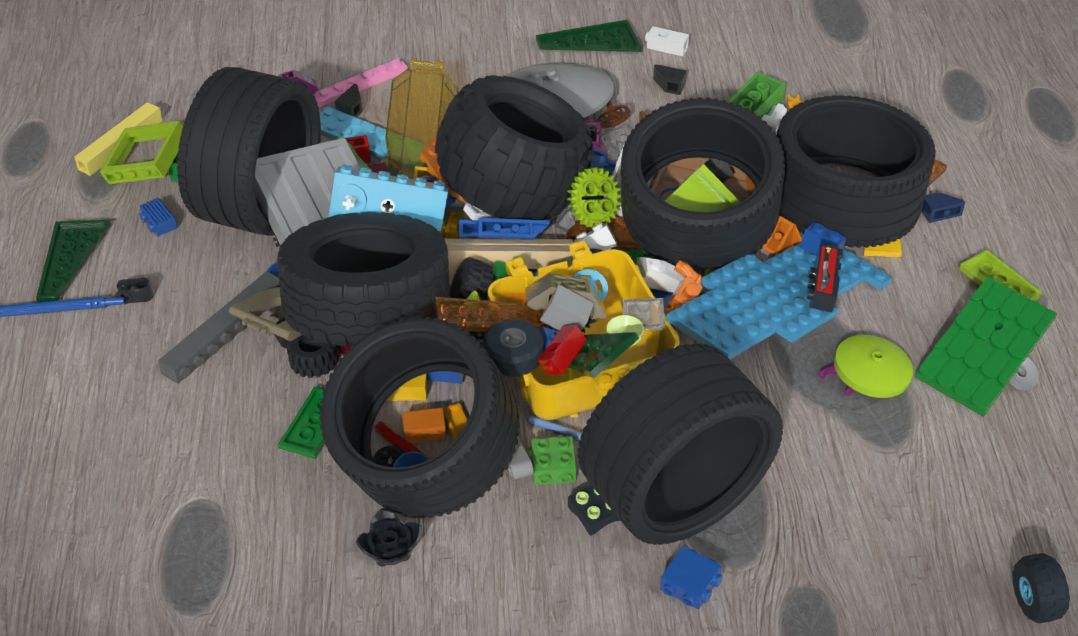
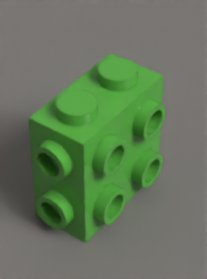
M573 436L531 439L528 456L533 463L534 474L531 476H534V484L545 485L550 483L576 482Z

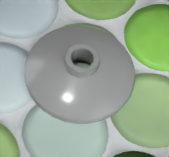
M1028 357L1009 382L1013 387L1021 391L1031 390L1038 383L1037 368Z

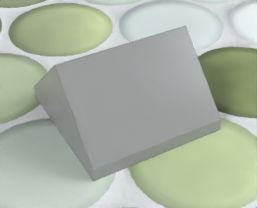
M558 284L540 321L557 330H560L562 326L577 325L581 331L588 322L594 303Z

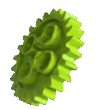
M603 168L585 169L584 172H578L579 177H574L575 183H572L571 186L573 189L567 191L571 194V197L567 198V200L572 202L568 205V207L573 208L571 214H577L575 220H581L580 224L586 225V227H594L599 223L603 225L611 223L610 219L616 218L614 212H619L616 206L621 205L618 202L621 195L617 194L621 188H616L618 181H613L614 175H609V171H603ZM607 196V199L582 200V197Z

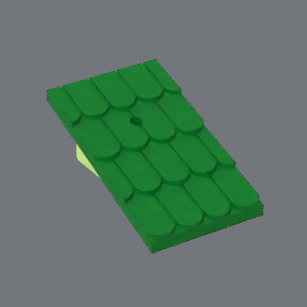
M987 277L956 317L953 324L935 345L932 352L921 364L915 378L984 417L1056 319L1057 313L1034 300H1030V298L1019 292L1013 291V289Z

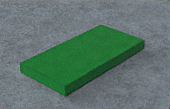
M314 386L278 443L279 449L313 459L318 457L325 445L319 416H321V399L324 397L323 390L326 389Z

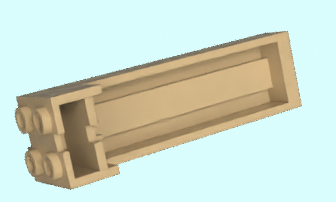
M444 238L448 247L450 286H452L457 269L467 257L490 264L492 268L496 261L505 263L522 257L524 265L528 269H538L567 261L568 267H570L573 260L568 248L569 244L574 243L573 239Z

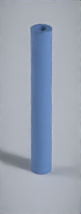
M533 415L529 418V423L581 440L582 432Z

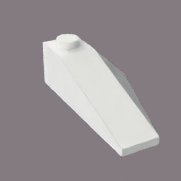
M645 257L637 258L640 274L650 289L674 293L680 281L684 278L674 270V265L665 261ZM703 286L698 297L710 290Z

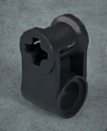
M145 277L122 279L117 282L118 292L115 294V298L124 297L125 304L148 302L154 296L150 282Z

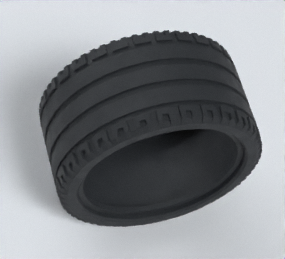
M239 67L221 68V70H217L212 76L208 77V80L204 82L196 93V97H194L187 112L180 136L177 159V178L179 179L178 186L185 207L194 217L255 234L273 236L274 231L255 195L256 162L258 158L320 144V112L313 91L304 83L293 79Z
M849 95L817 97V99L812 98L811 100L799 103V105H795L781 119L776 138H779L785 160V175L779 216L796 224L798 231L802 232L803 235L805 229L813 222L822 224L825 228L836 231L846 237L844 246L852 248L853 246L857 248L882 246L889 244L891 241L895 242L897 239H901L902 236H906L914 228L921 214L935 162L936 149L934 141L931 139L932 136L928 134V130L923 125H920L919 121L915 120L908 113H904L903 110L897 109V107L890 106L881 101H875L874 99ZM836 163L851 165L868 170L881 177L847 175L823 167L820 164Z
M698 97V99H682V101H674L672 104L668 103L664 107L661 106L658 110H653L651 114L648 113L646 118H642L640 123L635 125V129L631 130V134L628 135L627 141H625L621 157V207L626 228L629 234L632 235V239L636 241L638 246L642 247L644 252L647 251L648 255L654 256V259L665 261L674 266L681 260L688 263L694 271H713L746 255H755L772 236L780 214L785 160L779 138H776V133L772 132L771 126H768L766 121H762L760 116H756L755 112H750L748 108H743L742 105H735L734 102L720 101L717 98L702 99V97ZM701 157L721 160L735 166L750 178L756 190L747 199L731 208L715 212H692L679 209L664 202L653 193L647 183L660 169L673 162Z
M410 317L408 320L399 319V322L392 321L389 325L384 324L382 328H376L374 332L367 333L363 339L360 338L359 342L353 344L351 349L344 353L345 356L339 359L338 365L334 366V371L330 373V379L325 384L326 390H323L324 397L321 399L322 407H320L321 416L319 417L321 421L320 428L323 431L322 437L328 452L336 464L370 498L386 509L403 516L409 515L414 518H425V516L429 518H434V516L441 517L445 513L449 515L453 511L458 512L460 508H466L471 502L475 503L476 499L482 498L486 491L489 492L493 484L496 485L498 483L499 477L502 478L504 470L508 469V463L512 461V454L515 453V446L518 444L517 436L520 434L519 408L508 381L484 347L460 326H456L454 323L449 324L446 320L440 321L438 318L432 320L430 317L425 319L422 317H417L416 319ZM450 371L473 378L474 403L470 417L460 435L448 448L432 459L413 466L386 467L374 463L371 454L373 424L379 410L393 392L411 379L431 372Z
M702 343L680 345L676 348H670L668 351H662L659 355L656 354L651 359L645 360L644 363L639 364L634 370L632 369L626 376H623L607 392V395L601 399V402L597 404L596 409L591 413V417L587 420V425L583 429L580 437L581 440L578 444V463L582 473L592 487L638 540L647 544L652 543L653 545L675 543L696 535L720 521L743 502L766 475L781 445L780 442L782 441L781 436L783 435V421L772 402L720 350L708 344L703 345Z

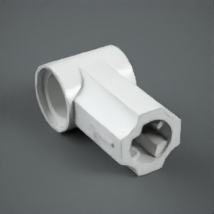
M778 103L773 106L768 115L765 114L762 117V121H766L767 125L771 126L772 132L777 134L780 121L786 114L787 109L784 105Z

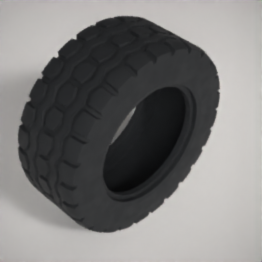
M362 212L361 214L337 215L312 222L308 226L297 229L295 233L290 234L279 248L277 267L283 315L295 331L300 332L301 335L307 338H314L315 341L327 344L332 342V345L339 346L357 344L360 338L366 337L367 333L374 332L376 328H382L384 324L389 325L392 321L399 322V319L408 320L410 317L413 319L417 317H422L423 319L430 317L432 320L434 318L440 320L448 308L450 301L448 247L443 235L435 227L426 224L422 220L412 219V217L383 212L379 214L376 212Z

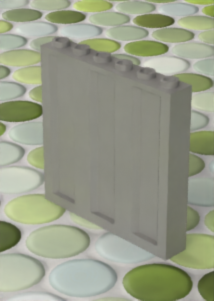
M345 138L257 159L255 195L280 245L290 234L295 233L297 229L308 226L312 222L328 218L334 177L338 166L342 167L343 164L351 165L353 169L360 170V166Z

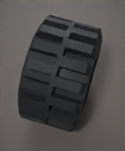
M467 257L460 264L454 276L451 287L452 301L463 305L468 296L473 291H476L483 304L488 296V288L493 281L492 265Z
M303 335L287 342L290 367L294 370V373L300 374L302 377H321L322 374H328V371H332L334 366L337 365V346L332 345V342L328 344L315 341L314 338L310 339Z

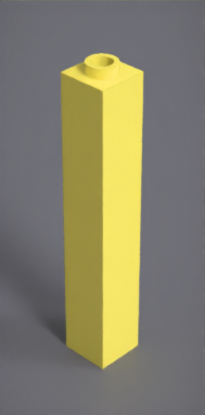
M147 102L74 156L78 170L89 176L93 175L103 167L124 128L161 123L163 120L160 108Z

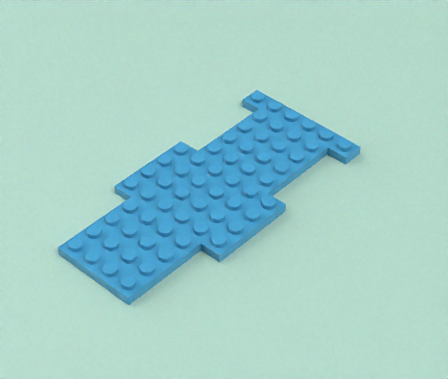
M801 243L765 262L760 261L754 255H746L702 277L701 285L710 291L667 313L666 321L697 342L713 346L729 359H732L774 333L779 334L792 343L837 316L839 309L834 307L831 313L809 308L810 300L807 299L808 272L810 267H814L817 256L800 248ZM843 249L839 262L841 263V269L838 270V277L840 278L838 296L863 281L868 282L879 290L891 283L892 277L884 271L873 267L869 262L863 261L854 253Z

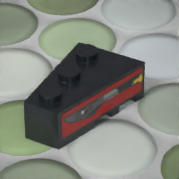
M820 244L814 267H810L808 272L807 299L810 300L809 308L833 312L838 296L840 280L838 270L841 269V263L839 262L843 249Z

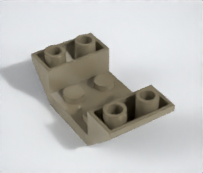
M548 273L525 290L527 306L535 310H541L547 307L550 294L553 295L559 284L594 303L589 318L595 320L600 318L606 319L603 300L587 279Z

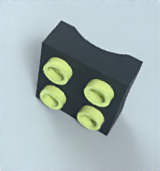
M592 485L568 496V508L579 518L590 536L606 525L620 521Z

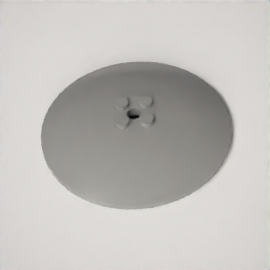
M564 62L541 63L523 67L503 75L526 80L546 88L572 105L583 118L604 107L613 95V82L611 78L597 68L582 64Z

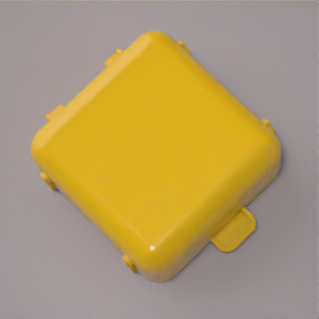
M585 241L575 242L568 245L573 257L570 267H568L567 261L538 268V276H533L532 272L524 265L522 257L505 262L508 277L494 281L488 288L486 309L489 315L487 317L489 329L502 320L512 318L525 320L536 326L540 331L545 325L544 322L540 321L541 315L539 310L527 306L526 288L548 273L563 276L571 275L573 277L581 270L592 269L601 273L607 281L608 293L603 301L606 319L600 318L598 322L591 323V328L584 327L586 333H583V335L607 334L608 322L620 315L633 316L643 324L644 332L642 339L635 345L630 346L595 378L571 369L572 380L566 381L565 372L559 375H548L541 365L529 374L516 377L520 385L523 401L527 400L533 413L543 420H556L594 409L601 402V399L607 395V392L632 369L634 370L639 364L644 363L647 359H651L656 354L659 355L662 351H668L670 348L679 346L677 330H674L671 324L666 321V316L641 276L638 265H635L631 257L623 251L610 249L592 254ZM583 275L580 278H591V275ZM597 279L595 283L597 284L598 291L602 292V284L600 280Z

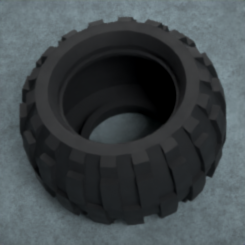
M489 75L485 78H478L472 84L465 85L452 99L437 131L435 153H437V162L440 167L439 172L442 178L448 181V186L454 193L459 194L464 201L489 215L503 219L548 220L551 216L559 215L572 203L567 200L568 197H571V194L567 191L573 189L571 186L572 183H575L574 177H579L578 172H584L585 169H590L594 154V151H592L591 130L584 123L585 119L572 105L544 87L510 76Z

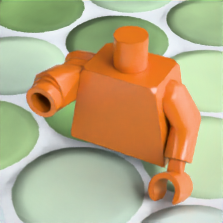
M681 260L678 261L674 270L684 278L680 281L666 307L662 308L665 316H667V313L696 299L703 288L700 285L701 273L698 274L688 263Z

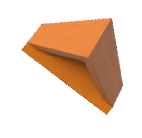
M779 216L775 230L770 239H768V242L763 245V249L776 256L801 243L802 237L796 224Z

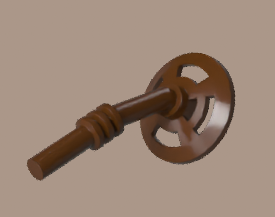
M611 97L606 104L607 110L599 116L598 122H600L601 127H614L627 120L631 111L629 107L624 105L613 106Z

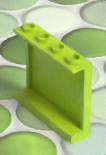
M704 164L664 201L679 209L692 212L721 211L741 203Z

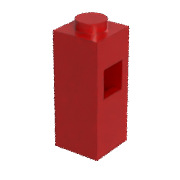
M577 325L562 326L537 361L548 375L563 374L587 339Z

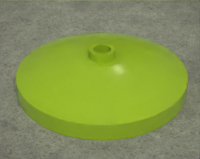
M851 336L840 343L834 356V367L841 380L855 391L867 396L890 398L900 395L909 387L913 378V365L907 354L894 343L878 336Z

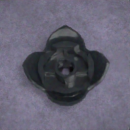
M381 508L371 520L369 533L364 532L360 534L356 544L364 554L373 558L378 566L396 565L409 560L411 551L420 540L422 526L415 522L402 524L396 514Z

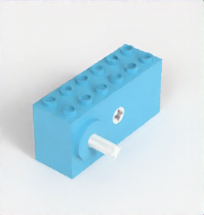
M343 164L342 167L338 166L335 172L328 217L343 216V214L349 213L361 214L362 212H376L377 214L381 212L394 213L395 215H406L412 217V219L422 220L426 224L435 227L441 233L448 185H445V182L442 181L426 182L427 179L416 177L415 180L408 179V176L403 174L391 176L386 171L374 173L368 168L357 170L353 169L351 165Z

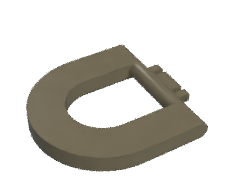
M280 287L256 293L231 306L229 309V314L242 319L243 325H247L258 332L261 331L263 334L271 332L288 341L301 336L300 332L295 331L287 321L275 324L257 316L275 306L281 305Z

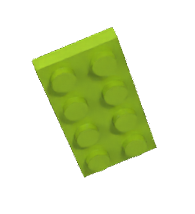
M985 250L960 264L959 270L979 286L987 277H990L996 282L998 281L1013 289V291L1015 290L1030 298V300L1035 301L1041 297L1042 292L989 250Z

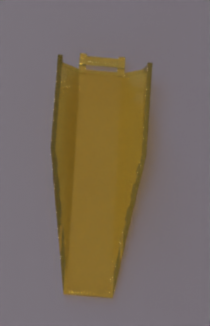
M412 57L411 67L392 80L385 137L388 164L398 168L403 175L408 176V179H414L415 166L428 167L426 162L421 161L420 155L432 137H437V131L449 103L459 92V88L444 71L445 62L440 61V63L417 60V58Z

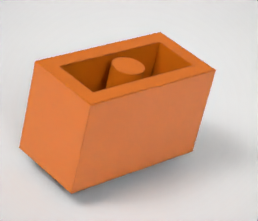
M443 408L402 412L404 434L408 442L419 443L446 439Z

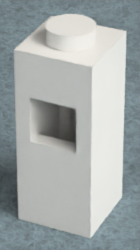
M652 26L651 30L646 33L645 41H647L648 49L684 56L688 49L689 34Z

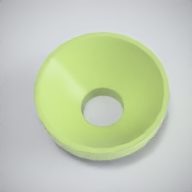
M620 315L612 318L607 324V334L636 332L639 339L633 345L642 339L644 332L643 324L633 316Z

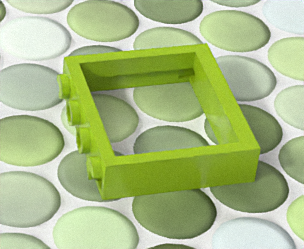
M180 121L124 128L100 170L101 175L108 184L164 178L178 153L183 125ZM165 139L154 161L123 164L135 142Z

